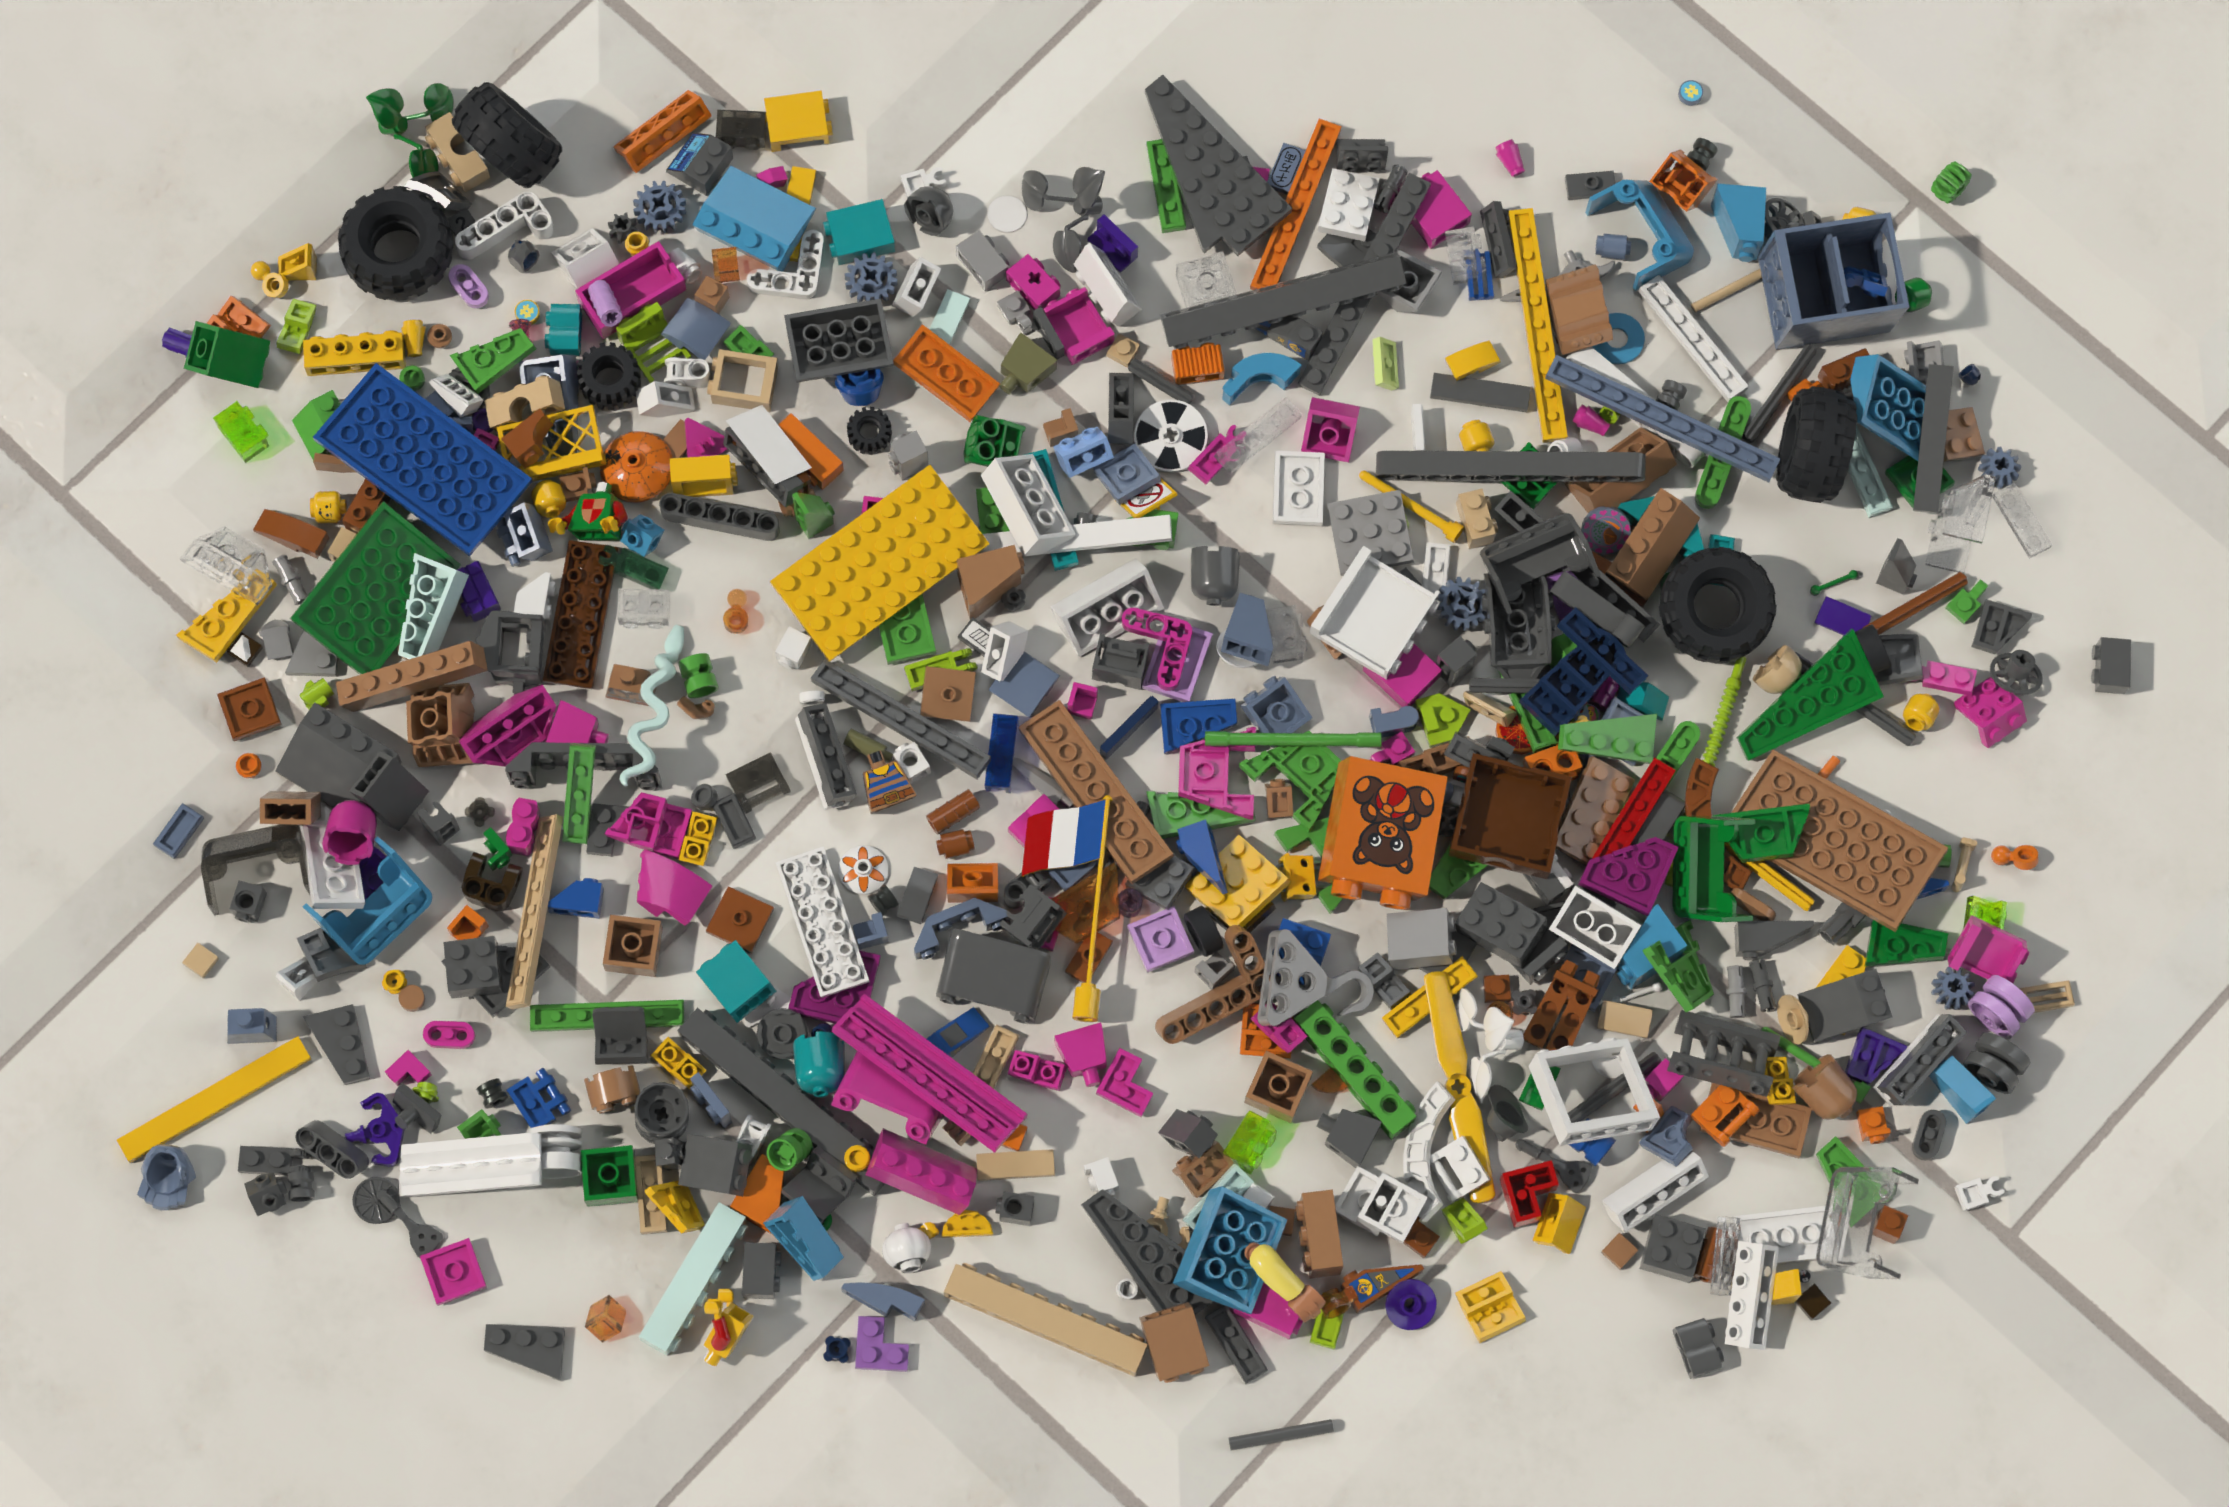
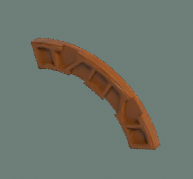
M1695 758L1687 781L1686 816H1712V790L1719 769L1698 758ZM1724 847V884L1731 889L1740 888L1743 890L1752 871L1738 862Z

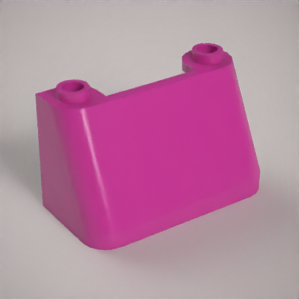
M858 1051L847 1069L831 1104L844 1111H853L859 1105L860 1100L863 1099L908 1118L905 1128L908 1136L925 1145L944 1117L942 1113Z

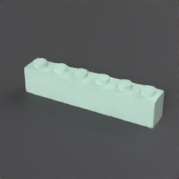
M720 1202L717 1204L639 1335L642 1342L667 1356L670 1351H676L682 1340L679 1337L684 1328L688 1330L695 1319L693 1312L697 1306L702 1307L709 1294L706 1291L711 1283L715 1284L722 1273L719 1270L724 1261L728 1262L735 1251V1248H733L737 1238L741 1240L747 1232L748 1226L746 1225L747 1220L745 1216Z

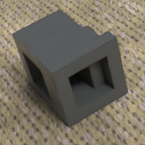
M676 1138L655 1140L656 1166L668 1171L681 1169L686 1142Z

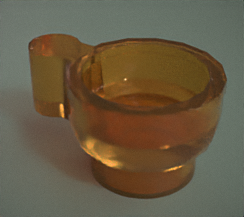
M1352 1285L1348 1286L1341 1292L1338 1288H1332L1324 1292L1321 1296L1326 1303L1321 1310L1326 1319H1332L1345 1313L1351 1307V1303L1359 1299Z

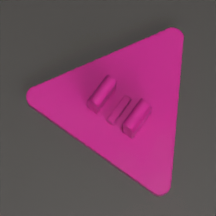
M691 418L685 419L687 457L716 456L727 450L723 445L724 435Z

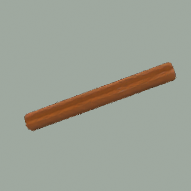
M1959 572L1864 627L1873 624L1880 635L1968 584L1967 577L1962 572Z

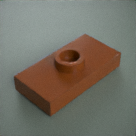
M1092 929L1088 932L1065 970L1066 974L1082 983H1086ZM1098 932L1096 933L1092 976L1113 943L1112 940Z

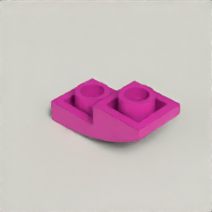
M1015 1050L1007 1074L1038 1086L1060 1091L1067 1067L1064 1064L1041 1059L1038 1055Z

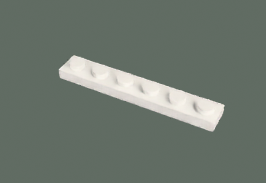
M1659 275L1639 288L1638 292L1727 402L1748 389V384Z

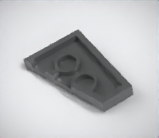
M486 1324L484 1351L561 1381L565 1329Z

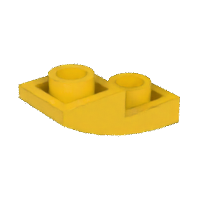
M1490 340L1470 346L1445 358L1456 381L1476 371L1481 373L1501 362Z
M692 812L679 860L704 866L715 832L717 817Z
M666 1037L650 1055L688 1089L692 1087L690 1079L698 1072L702 1076L707 1071L669 1037Z
M1767 1057L1765 1075L1773 1077V1082L1767 1095L1769 1104H1795V1092L1792 1088L1794 1086L1793 1078H1789L1786 1057Z

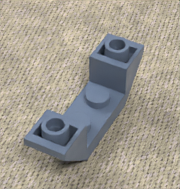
M973 898L928 916L914 947L916 960L919 958L923 960L932 958L937 954L936 951L940 950L934 931H946L952 927L953 923L960 920L963 923L974 919L976 917L975 914L978 913L986 931L991 929L998 931L1003 929L999 925L1002 920L1006 923L1010 922V918L1006 914L1007 910Z

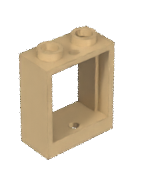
M719 349L718 357H713L711 370L715 372L714 379L709 380L707 394L711 395L712 404L753 409L763 405L770 412L779 367L778 359ZM725 362L765 368L761 395L754 396L721 391L720 385Z

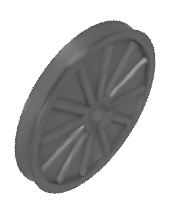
M368 1178L362 1181L354 1191L352 1199L354 1210L365 1222L380 1224L388 1221L395 1215L390 1213L391 1211L378 1200L376 1195L379 1189H384L389 1192L388 1194L398 1204L400 1203L396 1187L385 1178Z

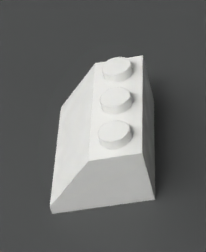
M1088 243L1074 263L1078 270L1075 274L1083 285L1087 284L1091 290L1088 294L1095 304L1099 303L1103 308L1101 314L1109 324L1112 322L1117 326H1121L1139 313L1142 308L1106 253L1095 245Z

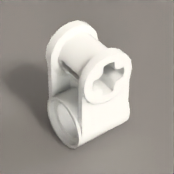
M677 357L665 359L667 374L663 383L704 388L708 386L709 380H712L709 365L703 359H682ZM698 370L705 371L704 375L702 376H694L695 372Z
M752 1115L746 1117L736 1140L739 1143L753 1145L752 1159L749 1166L756 1161L773 1126L769 1123L765 1125L754 1120Z

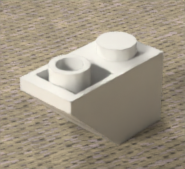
M545 572L517 592L514 606L515 613L543 615L545 624L546 620L551 619L552 605H549L550 596H554L556 591V582L553 581L551 573Z

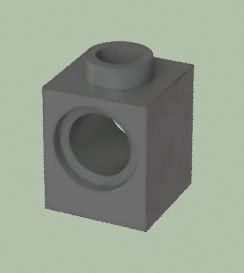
M239 880L229 908L232 914L235 915V919L249 923L250 920L258 922L267 892L262 886ZM253 899L252 906L249 908L241 907L244 900Z
M1003 1192V1198L997 1199L995 1211L996 1214H1000V1222L1030 1226L1034 1196ZM1011 1203H1018L1022 1209L1017 1214H1011L1008 1212L1007 1207Z

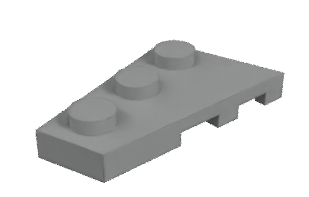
M303 630L285 673L289 676L337 677L338 657Z

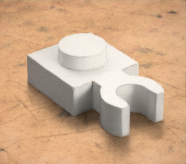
M934 168L927 175L924 169L901 175L907 199L920 187H945V179H935L936 176L942 174V168Z
M1991 1177L1985 1184H1982L1981 1179L1978 1178L1956 1185L1954 1188L1963 1212L1988 1204V1195L1994 1198L2001 1196L2004 1190L1995 1191L1991 1186L1992 1183L1999 1180V1177Z

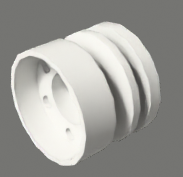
M547 1124L528 1130V1133H541L542 1179H564L582 1174L581 1155L570 1152L582 1148V1141L578 1140L582 1137L581 1128L564 1124Z

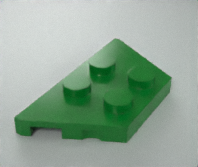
M1810 803L1712 816L1755 819V824L1738 825L1739 831L1736 839L1728 842L1742 863L1794 856L1810 812Z

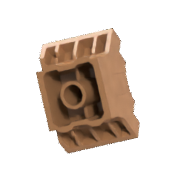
M1596 264L1546 279V290L1549 300L1548 308L1556 343L1559 344L1562 355L1613 340L1612 326L1609 323V312L1605 304L1602 283L1599 279V269Z
M470 683L440 685L411 694V700L406 701L408 744L413 745V756L418 767L473 763L459 743V740L474 723L475 709L471 702L474 692Z

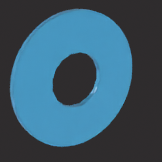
M1610 313L1609 323L1612 326V330H1623L1628 336L1627 344L1621 348H1614L1608 342H1604L1591 347L1610 363L1625 364L1634 360L1641 353L1645 342L1644 331L1639 322L1633 317L1623 313Z

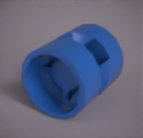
M1613 1137L1568 1145L1578 1153L1583 1151L1585 1153L1584 1158L1594 1166H1597L1616 1140Z

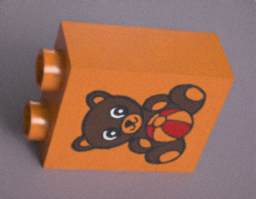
M1349 756L1339 762L1318 881L1332 883L1331 895L1344 899L1361 900L1362 890L1380 893L1381 906L1398 910H1409L1411 900L1415 901L1427 896L1448 777Z

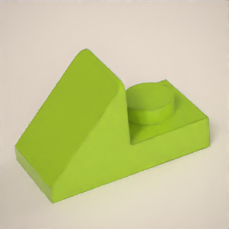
M1464 1197L1441 1209L1461 1244L1488 1229L1485 1221Z

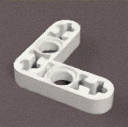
M809 230L803 234L797 273L754 269L747 275L749 290L756 294L797 299L813 298L818 290L824 250L822 233L817 230ZM812 238H816L818 242L814 244V253L810 252V243L808 242ZM805 260H814L817 263L816 267L812 270L805 269L803 267ZM805 276L810 277L809 284L811 288H808V291H803V287H801L805 285ZM757 277H761L763 281L759 283V286H756L754 283ZM769 278H772L771 288H768ZM786 279L789 282L786 289H778L775 286L777 280Z

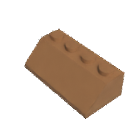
M1640 427L1607 452H1639L1645 454L1646 471L1644 481L1564 483L1589 513L1597 507L1612 506L1617 508L1620 503L1628 502L1631 497L1641 490L1648 488L1656 479L1666 475L1677 463L1667 441Z
M1660 488L1605 575L1647 601L1700 517L1681 500Z

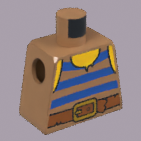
M881 750L867 755L872 769L863 772L862 775L870 814L917 796L897 760L886 764Z

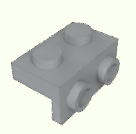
M1939 340L1917 345L1912 341L1907 342V350L1904 351L1907 365L1909 364L1910 373L1908 374L1927 385L1929 364L1944 365L1942 343Z

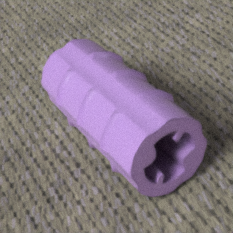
M596 280L588 288L590 300L593 302L601 322L608 327L615 326L622 320L620 306L609 284L605 280Z

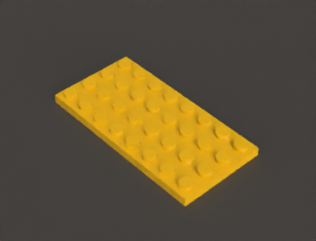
M928 465L773 578L770 584L827 660L831 662L957 569V559L978 554L989 546V542L932 466Z

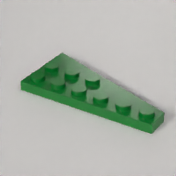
M1851 628L1797 679L1789 689L1736 737L1746 760L1749 761L1884 697L1854 629Z

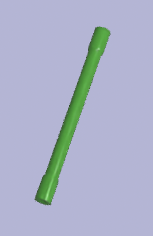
M1205 731V746H1357L1361 748H1381V733H1230L1227 731Z

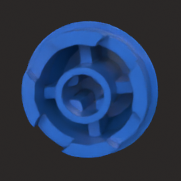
M880 369L839 375L835 378V385L848 404L866 406L878 399L884 375Z

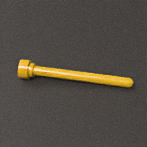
M1365 470L1359 473L1361 480L1382 493L1396 491V489ZM1401 493L1403 506L1443 530L1446 539L1453 543L1458 540L1464 530L1463 525L1457 521L1454 523L1452 521L1447 522Z

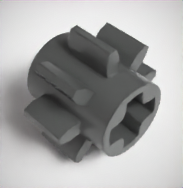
M627 212L620 216L614 214V221L608 222V227L611 229L609 232L610 238L616 237L619 244L625 241L630 233L638 232V229L634 227L637 225L636 219L630 220Z
M1442 807L1438 831L1439 836L1453 837L1458 816L1456 807Z

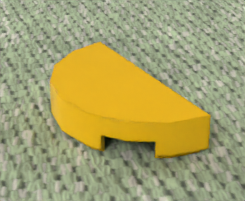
M964 1210L960 1215L955 1213L944 1224L942 1238L993 1236L990 1222L979 1212Z

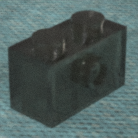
M717 109L716 138L731 146L732 149L735 147H745L749 150L765 148L767 131L766 112Z

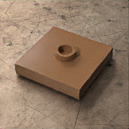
M925 666L920 715L970 722L976 672Z

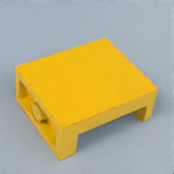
M822 90L764 98L772 152L781 151V145L824 140V144H829L828 136L833 135L831 121H826L825 114L830 113L828 99H823Z

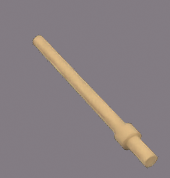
M1760 269L1692 303L1693 311L1696 313L1762 279Z

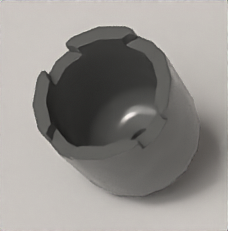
M1208 546L1191 549V589L1196 597L1206 601V605L1220 606L1221 601L1229 600L1236 594L1240 565V552H1238V549L1219 546V551H1208Z

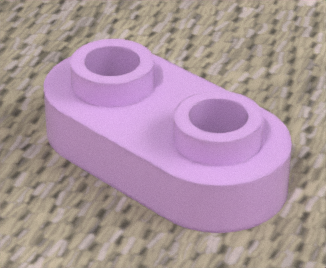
M458 264L451 268L448 275L450 284L464 302L471 308L483 307L489 299L485 285L467 265ZM465 277L466 280L463 282H459L458 278ZM476 294L481 296L478 300L472 299Z

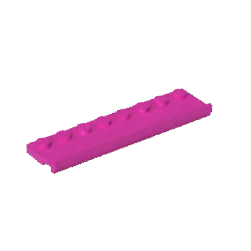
M863 994L856 1005L851 1007L832 1028V1032L994 1153L1027 1118L1028 1114L866 994Z

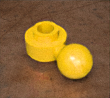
M257 261L252 265L251 275L256 280H263L262 288L267 296L281 298L287 293L289 283L284 275L270 273V267L264 261Z

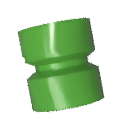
M694 654L679 661L678 666L682 678L687 679L684 685L689 698L704 697L719 689L715 674L711 673L713 667L709 654Z
M799 1128L787 1130L768 1145L767 1158L769 1163L780 1171L792 1169L811 1154L812 1141L810 1136Z

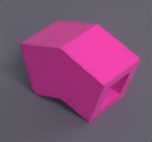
M783 166L769 168L756 174L757 179L775 188L785 186L788 180Z

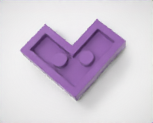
M858 1316L855 1369L908 1372L909 1344L883 1343L885 1318Z

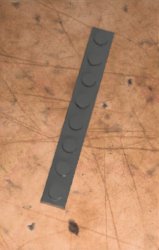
M826 659L823 660L811 677L812 683L977 780L991 762L990 755Z

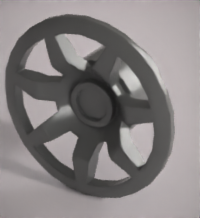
M1771 198L1766 202L1764 235L1767 239L1770 238L1774 230L1805 226L1803 216L1791 203L1781 198ZM1772 203H1779V210ZM1786 206L1793 211L1789 215L1785 214ZM1797 216L1801 224L1798 222L1792 223V219Z
M2015 650L2013 653L2000 654L1990 664V674L1993 680L2005 691L2017 695H2029L2038 691L2042 685V673L2035 664L2034 656L2028 651ZM1997 663L2001 668L2005 669L1995 671V664ZM2032 670L2035 671L2037 678L2030 674ZM2009 676L2010 678L2005 685L1998 677ZM2026 680L2029 683L2036 684V686L2028 689ZM2015 681L2019 682L2021 690L2011 688Z

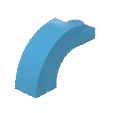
M1259 353L1249 356L1232 367L1231 377L1233 378H1230L1224 384L1222 400L1230 406L1248 386L1261 381L1274 383L1285 390L1300 374L1301 364L1290 357L1276 353Z

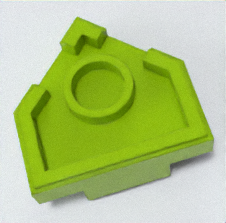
M1440 693L1415 700L1430 748L1449 743L1456 731L1459 732L1471 710Z

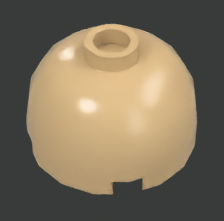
M1783 645L1767 658L1769 662L1765 667L1761 665L1753 677V681L1768 693L1780 694L1785 692L1801 675V660L1788 645Z

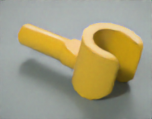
M926 1222L920 1228H917L923 1231L929 1239L939 1234L938 1228L932 1222Z

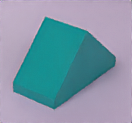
M1643 682L1631 695L1620 686L1617 695L1619 700L1643 715L1657 714V719L1663 720L1669 696L1651 683Z

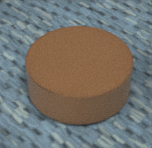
M407 985L399 993V1002L405 1010L414 1012L421 1009L424 1005L425 995L420 987Z

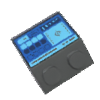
M692 133L668 166L666 172L707 196L733 160L732 147L713 135Z

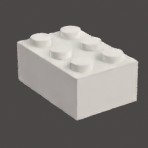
M1575 886L1549 930L1613 969H1616L1642 925L1580 887Z

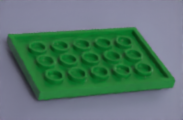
M382 502L289 619L359 675L380 669L400 643L403 623L406 622L407 599L409 600L411 591L410 577L414 572L415 566L413 562L414 553L456 570L461 564L385 502Z

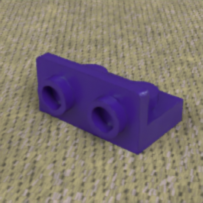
M1103 214L1097 220V230L1087 238V242L1103 250L1118 272H1122L1138 258V246Z

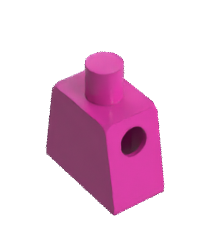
M560 700L546 742L607 743L609 734L597 731L599 723L595 716Z
M1101 1022L1055 1035V1045L1071 1077L1083 1075L1086 1087L1100 1084L1098 1070L1106 1068L1107 1065Z

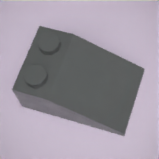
M1877 969L1797 994L1801 1005L1808 1013V1025L1813 1042L1892 1018Z

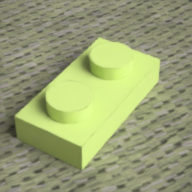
M1383 337L1372 339L1375 385L1391 391L1399 388L1396 342Z

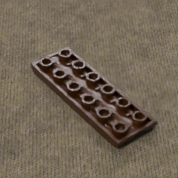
M569 540L543 682L587 689L593 688L618 557V547Z

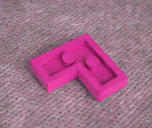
M1119 1048L1096 1091V1095L1142 1117L1153 1096L1152 1092L1132 1082L1142 1063V1059Z

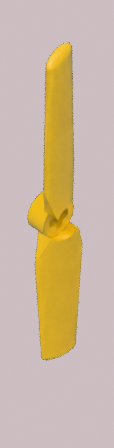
M1434 971L1424 976V983L1437 1057L1448 1079L1444 1087L1455 1099L1450 1106L1449 1121L1454 1140L1461 1136L1466 1137L1491 1179L1469 1193L1471 1202L1484 1203L1495 1197V1189L1482 1113L1470 1093L1471 1082L1466 1077L1467 1053L1447 975L1441 971ZM1455 1081H1458L1459 1085H1464V1089L1460 1091V1094H1458L1457 1090H1452L1451 1088Z

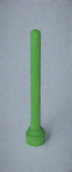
M1769 1027L1761 1029V1031L1780 1035ZM1780 1036L1778 1046L1813 1068L1821 1063L1810 1053ZM1852 1081L1857 1089L1856 1102L1861 1104L1871 1086L1863 1081L1862 1083Z

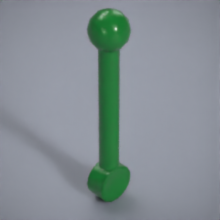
M1851 570L1849 574L1821 586L1813 585L1810 593L1813 596H1817L1821 590L1848 579H1856L1858 572Z

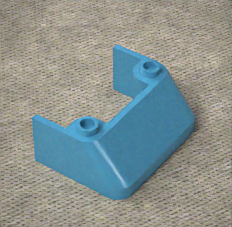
M1622 180L1589 198L1585 212L1587 216L1616 201L1623 204L1634 202L1658 240L1652 249V255L1657 263L1637 273L1633 284L1634 291L1639 290L1640 287L1656 276L1663 277L1691 261L1694 254L1691 242L1656 187L1649 181Z
M378 836L374 841L388 855L379 864L377 871L378 876L384 883L365 900L363 909H355L348 917L339 910L329 911L321 917L308 904L303 906L317 924L360 965L371 962L420 916L432 902L430 890L398 853Z

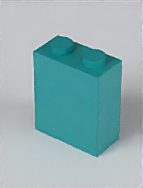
M883 199L826 212L827 221L823 222L826 236L831 235L833 243L829 244L832 258L837 257L838 265L854 262L855 257L863 260V254L871 258L873 253H876V256L895 252V242Z
M736 940L725 945L720 950V953L712 959L705 961L700 969L696 971L736 1023L740 1022L777 992Z

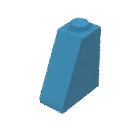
M1953 1055L1947 1060L1943 1059L1929 1075V1078L1966 1124L1984 1112L1996 1100L1994 1095Z

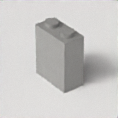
M1447 908L1387 914L1388 961L1393 970L1453 964V955H1457L1456 941L1452 940V932L1456 931L1455 918L1450 916Z

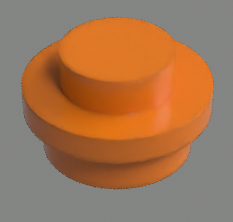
M253 753L241 755L236 762V770L244 778H253L261 771V761Z

